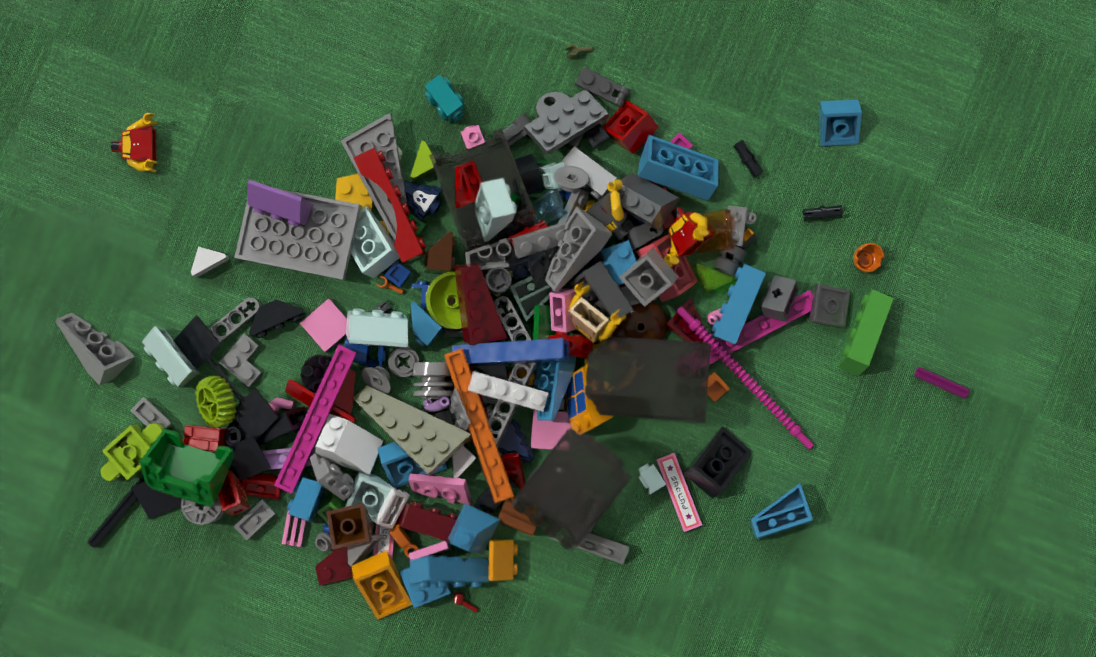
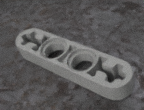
M254 298L245 299L209 328L210 332L218 338L221 344L256 315L258 308L261 307L260 302ZM249 302L256 303V305L254 306V311L248 310L246 312V314L249 315L248 317H246L245 314L242 311H240L241 308L244 311L247 308H249ZM235 313H239L242 317L241 322L238 324H234L231 319ZM220 325H224L227 329L226 334L223 336L217 334V328Z

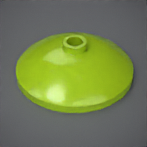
M455 271L446 272L436 277L429 285L425 297L426 308L430 317L438 325L448 329H461L462 324ZM449 298L454 300L453 305L449 304Z

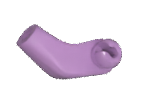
M442 397L435 402L432 399L424 400V410L426 412L444 410L449 405V399Z

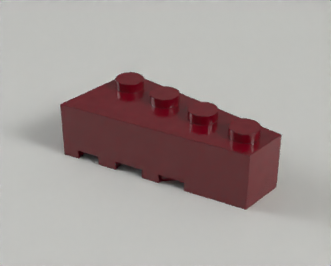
M469 263L454 266L464 342L474 345L507 339L480 265Z

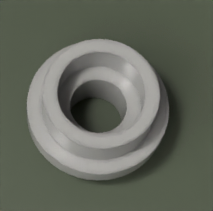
M326 532L319 533L315 540L317 548L321 551L332 549L330 535Z

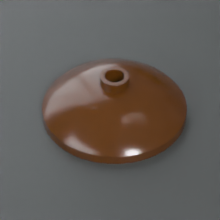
M651 301L645 307L642 303L631 305L633 310L626 315V319L618 324L611 334L618 346L624 351L631 354H646L656 349L664 340L667 332L666 316L662 308L654 301ZM639 323L644 325L642 330L637 329Z

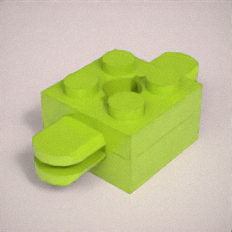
M151 423L142 430L138 424L130 425L102 450L109 459L100 470L102 477L107 481H113L121 475L127 480L139 475L142 472L139 461L165 429L164 426L160 423Z

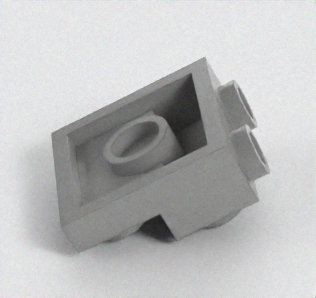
M316 453L310 457L318 483L343 501L355 491L352 484L353 479L349 474H343L339 467L335 464L331 465L325 457L321 458Z

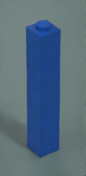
M563 338L452 345L451 351L463 348L469 367L569 361V341Z

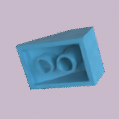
M629 240L601 250L605 257L601 263L608 269L609 275L618 286L625 285L619 277L636 262ZM582 270V271L578 272V276H579L581 273H583L585 270Z

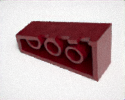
M415 501L412 503L406 502L396 521L398 525L405 529L450 542L448 537L458 515L452 513L445 515L441 513L442 510L433 507L427 509L423 507V504Z

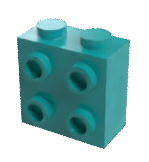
M439 74L425 85L426 92L424 94L432 106H437V113L443 121L447 119L449 123L453 121L456 123L463 118V113H465L464 100L458 92H453L454 89L447 77L443 79Z

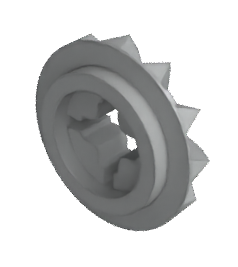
M409 347L396 348L392 351L388 360L390 370L399 377L411 376L413 374V363H419L417 353ZM398 356L404 359L410 356L409 360L407 361L410 368L404 365L398 368L399 364L401 363Z

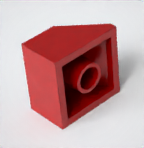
M628 100L602 126L612 139L631 154H634L644 144L648 136H652L659 128L649 113Z

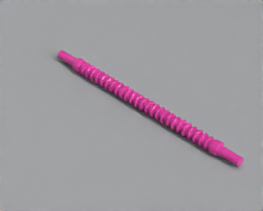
M682 306L678 308V314L689 324V328L692 331H696L695 335H700L699 339L702 338L703 343L706 342V346H710V350H714V354L719 355L718 359L722 358V363L725 362V366H729V370H733V374H737L738 379L741 378L740 382H744V386H748V390H752V394H756V398H760L759 402H763V406H767V410H771V414H775L774 417L779 418L778 422L782 421V426H786V430L789 429V433L793 437L796 436L809 450L814 444L801 432V427L795 425V421H791V417H787L788 414L783 413V409H779L780 405H776V401L773 402V398H769V394H765V390H761L760 385L757 386V382L753 381L754 378H750V374H746V370H742V366H738L739 362H735V358H731V354H727V350H723V346H719L720 342H716V338H712V334H708V330H704V326L701 327V322L698 319H694Z

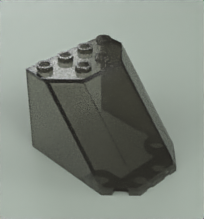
M609 337L606 340H602L601 344L588 354L585 394L589 400L593 401L600 415L705 423L711 344L690 341Z
M568 428L511 504L518 513L525 514L532 524L543 528L549 537L556 538L563 548L573 551L627 485L632 476L623 468L625 464L622 459L613 454L595 438L586 433L579 435L575 430Z

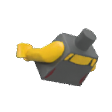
M619 179L607 184L608 190L612 191L611 194L607 193L596 203L593 200H588L582 210L602 222L618 240H621L627 234V231L621 226L627 217L622 209L620 193H618L623 186L622 181Z

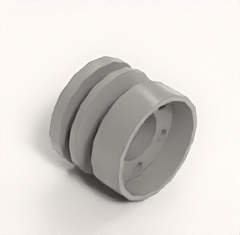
M446 362L413 363V376L422 378V382L413 383L414 387H422V391H413V396L423 399H440L452 396L453 391H445V387L454 386V383L445 382V378L451 377Z
M219 497L210 507H203L198 503L182 499L181 502L183 514L194 524L204 525L216 522L225 514L222 511Z

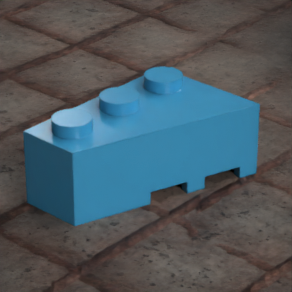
M801 484L796 485L750 520L756 540L813 521Z

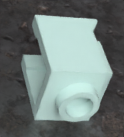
M553 162L538 168L542 172L541 175L546 189H552V192L563 190L556 182L554 174L556 170L565 166L564 162L557 164Z
M647 463L638 469L640 472L638 478L645 489L648 488V494H652L666 485L654 464L649 466Z

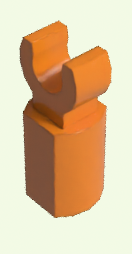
M397 524L393 529L389 530L392 538L403 548L406 557L410 558V553L408 552L410 548H414L415 551L419 550L416 543L410 542L411 539L400 525Z

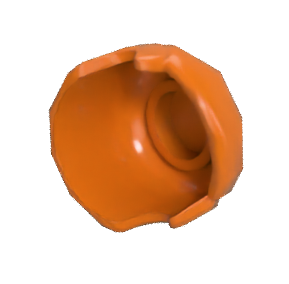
M875 243L860 245L854 252V265L862 272H873L881 266L884 252Z

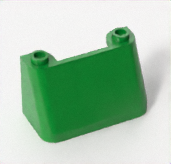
M164 429L139 462L144 480L150 488L210 507L219 496L234 459L233 449L226 446L217 447L214 454L185 445L178 432Z

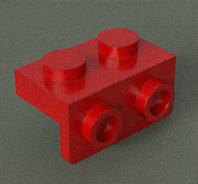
M556 332V335L549 336V339L563 338L569 341V356L586 359L592 358L593 342L590 339L584 338V335L568 336V333Z

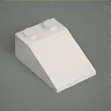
M329 414L316 444L315 453L321 458L325 457L330 462L370 475L379 453L378 448L382 446L383 440L349 420Z

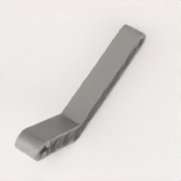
M505 296L498 297L494 305L511 340L517 341V338L521 335L526 336V341L531 340L509 298ZM502 303L506 305L509 314L506 315L501 308ZM516 319L517 325L509 327V320ZM538 363L515 364L508 381L528 386ZM524 369L527 371L526 377H517L519 370ZM498 400L488 421L492 434L497 436V438L494 437L497 448L518 407L517 404ZM509 404L510 411L505 414L501 413L502 405ZM498 421L501 422L502 428L499 431H493V424Z

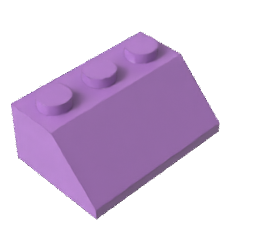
M252 180L248 181V205L253 207V212L264 215L265 212L269 213L271 218L281 221L282 218L287 219L288 224L296 227L299 224L306 226L313 207L312 203L302 197Z

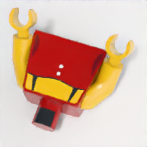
M145 113L143 118L127 127L126 131L121 132V141L111 142L112 152H122V159L138 171L156 172L153 169V165L158 163L156 129L153 126H149L157 124V121H152L155 113Z
M682 207L672 211L676 221L668 228L671 236V250L664 258L670 267L673 264L679 263L678 256L692 255L714 235L707 226L708 219L697 212L684 213Z

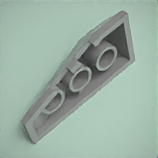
M579 207L575 208L565 224L564 229H566L563 240H559L558 246L560 248L558 254L552 259L545 281L555 292L564 286L601 251L612 235L602 222Z
M73 313L57 318L55 321L87 373L99 385L115 379L135 357L121 342H114L109 339L103 331L99 333L91 328L90 323Z

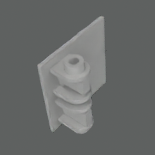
M728 205V210L725 214L726 227L723 231V243L742 246L745 223L753 224L757 219L756 214L747 212V207Z
M455 388L450 399L449 409L456 416V426L467 432L471 423Z

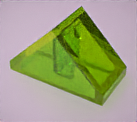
M698 263L695 266L696 274L705 293L727 285L733 280L728 275Z

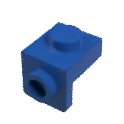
M418 280L417 284H412L411 288L422 289L420 308H426L425 297L429 281Z

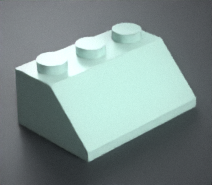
M355 308L353 311L348 310L345 333L349 343L408 347V320L402 312L393 311L391 314H388L381 310H372V312H365V310Z
M153 327L142 341L145 345L144 350L149 356L153 355L157 360L155 364L161 371H166L169 375L167 379L173 386L183 387L200 373L175 344L165 328Z

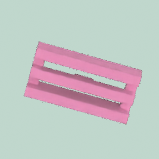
M288 510L282 544L302 547L306 521H301L298 542H294L298 518L294 517L290 541L287 540L292 517L288 514Z

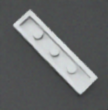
M478 372L472 373L468 391L538 411L544 410L548 392Z

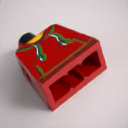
M229 471L218 497L222 511L233 516L248 510L250 507L243 484L232 471Z

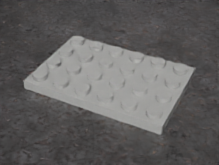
M278 189L302 197L313 204L306 226L299 224L296 227L288 224L287 219L282 218L281 221L271 218L269 213L265 212L264 215L253 212V207L248 205L247 200L234 258L345 280L361 210L360 204Z

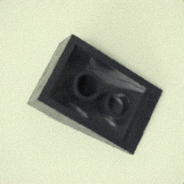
M722 426L683 474L713 499L723 492L752 451Z

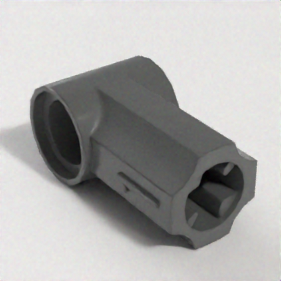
M526 113L516 118L512 125L497 135L505 149L515 144L521 138L524 139L529 136L524 131V126L532 121Z

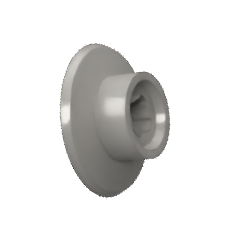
M575 166L561 167L554 174L556 182L567 192H576L589 181L588 174L583 169Z
M376 366L375 368L367 367L362 370V377L369 387L385 394L390 392L391 384L389 380L391 377L386 369Z

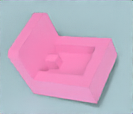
M472 125L461 131L463 141L468 150L485 143L479 125Z

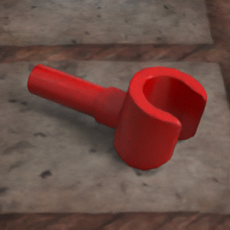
M454 593L453 601L455 604L467 607L474 612L478 610L477 607L464 601V594Z

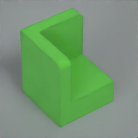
M330 493L321 499L317 513L328 523L326 511L343 508L347 502L334 493Z

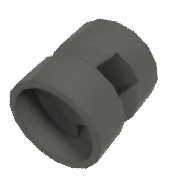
M724 243L720 252L722 257L717 258L714 269L728 276L735 277L738 267H740L739 263H743L747 252L735 245Z
M495 267L488 272L485 281L489 292L494 295H500L507 291L511 284V275L506 269Z

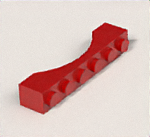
M372 148L353 157L361 175L376 183L386 193L392 203L397 223L394 246L402 263H408L426 254L425 248L427 246L423 238L418 237L416 232L419 230L414 220L411 221L408 215L410 213L409 207L400 198L402 196L401 190L392 181L394 176L390 168H386L384 164L386 159L383 152Z

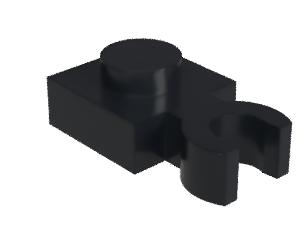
M601 124L584 133L593 149H596L610 139Z

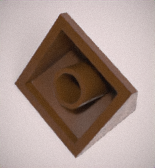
M364 503L326 511L332 550L371 542L373 523Z

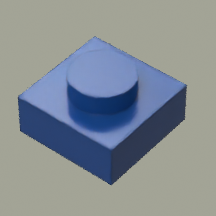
M395 261L384 276L400 288L411 272Z

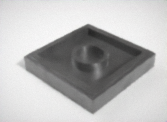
M815 284L809 322L845 328L851 290Z

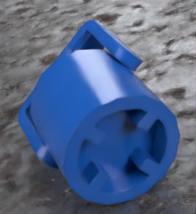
M346 338L344 347L357 352L353 362L361 363V365L368 367H382L385 360L386 349L383 345H378L380 346L378 349L379 362L368 360L371 345L349 343L348 338Z

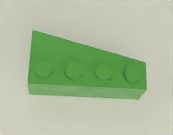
M873 289L868 295L865 294L861 301L862 309L858 311L855 317L854 328L852 327L849 333L848 343L843 349L837 368L859 376L869 367L894 298Z

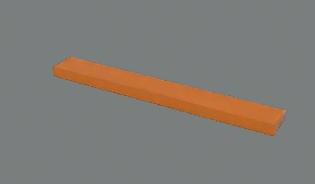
M462 348L445 354L444 357L454 386L470 420L469 429L494 501L497 503L514 497L478 393L468 391L472 373L464 350Z

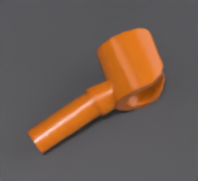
M380 276L381 279L385 280V284L382 286L377 284L378 287L381 289L388 288L402 294V289L389 283L387 278Z

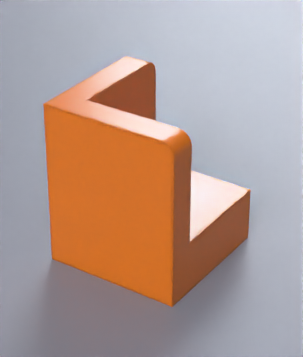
M715 372L699 385L714 402L730 390Z

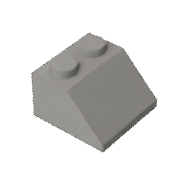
M652 248L619 278L645 307L673 285L678 275L659 253Z

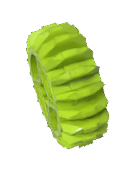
M220 376L206 377L199 381V384L196 386L197 391L195 394L197 398L195 400L198 404L199 414L202 415V420H205L206 424L210 425L211 428L224 427L233 422L235 418L236 403L234 401L235 396L232 394L233 390L229 388L230 384L226 383V380Z

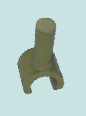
M571 44L565 49V51H571L566 58L571 59L577 53L592 51V46L580 48Z

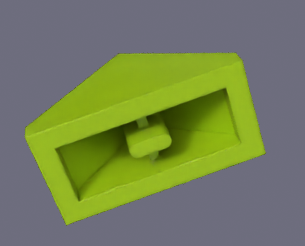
M421 141L410 176L415 181L439 169L425 141Z

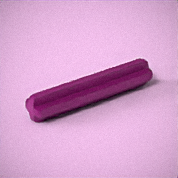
M917 367L915 370V377L961 398H966L969 394L968 388L926 369Z

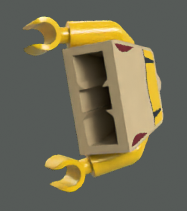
M581 282L574 287L576 294L573 296L568 310L573 325L592 342H596L598 339L606 340L617 328V325L626 319V315L620 318L618 316L620 310H617L611 315V321H609L606 316L583 299L582 295L590 291V286L588 285L583 288L584 282Z

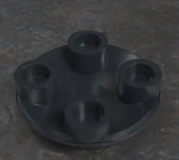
M314 355L304 362L301 368V380L310 391L317 393L332 360L330 357Z

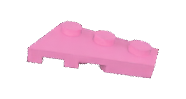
M410 474L408 480L412 492L432 498L440 496L452 504L457 501L472 506V499L466 479L443 476L429 477L424 474Z

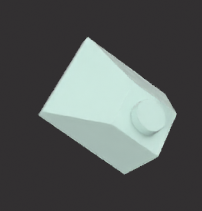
M358 471L353 482L355 491L348 497L345 507L364 503L371 521L374 522L391 488L394 487L374 474L368 475Z

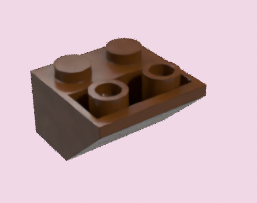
M448 232L426 252L425 273L443 274L450 272L454 268L455 256H452V251L456 246V237H453V232Z

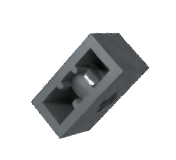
M774 275L772 282L768 283L766 297H763L760 303L764 317L786 322L799 291L796 280Z

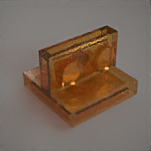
M724 209L700 214L708 219L707 226L714 235L699 248V253L733 248L730 210Z

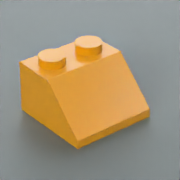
M514 539L490 540L489 581L513 580V575H517V563H514V556L518 554V544H514Z

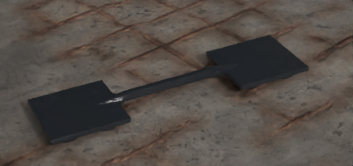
M196 315L173 341L195 369H198L205 360H208L220 377L230 384L229 388L233 390L232 392L239 399L235 419L249 437L254 435L257 441L279 416L256 388L246 397H243L212 359V353L220 345L219 341Z
M254 435L227 446L233 449L234 454L229 471H232L239 481L271 469ZM145 481L131 487L149 519L181 506V498L154 490Z

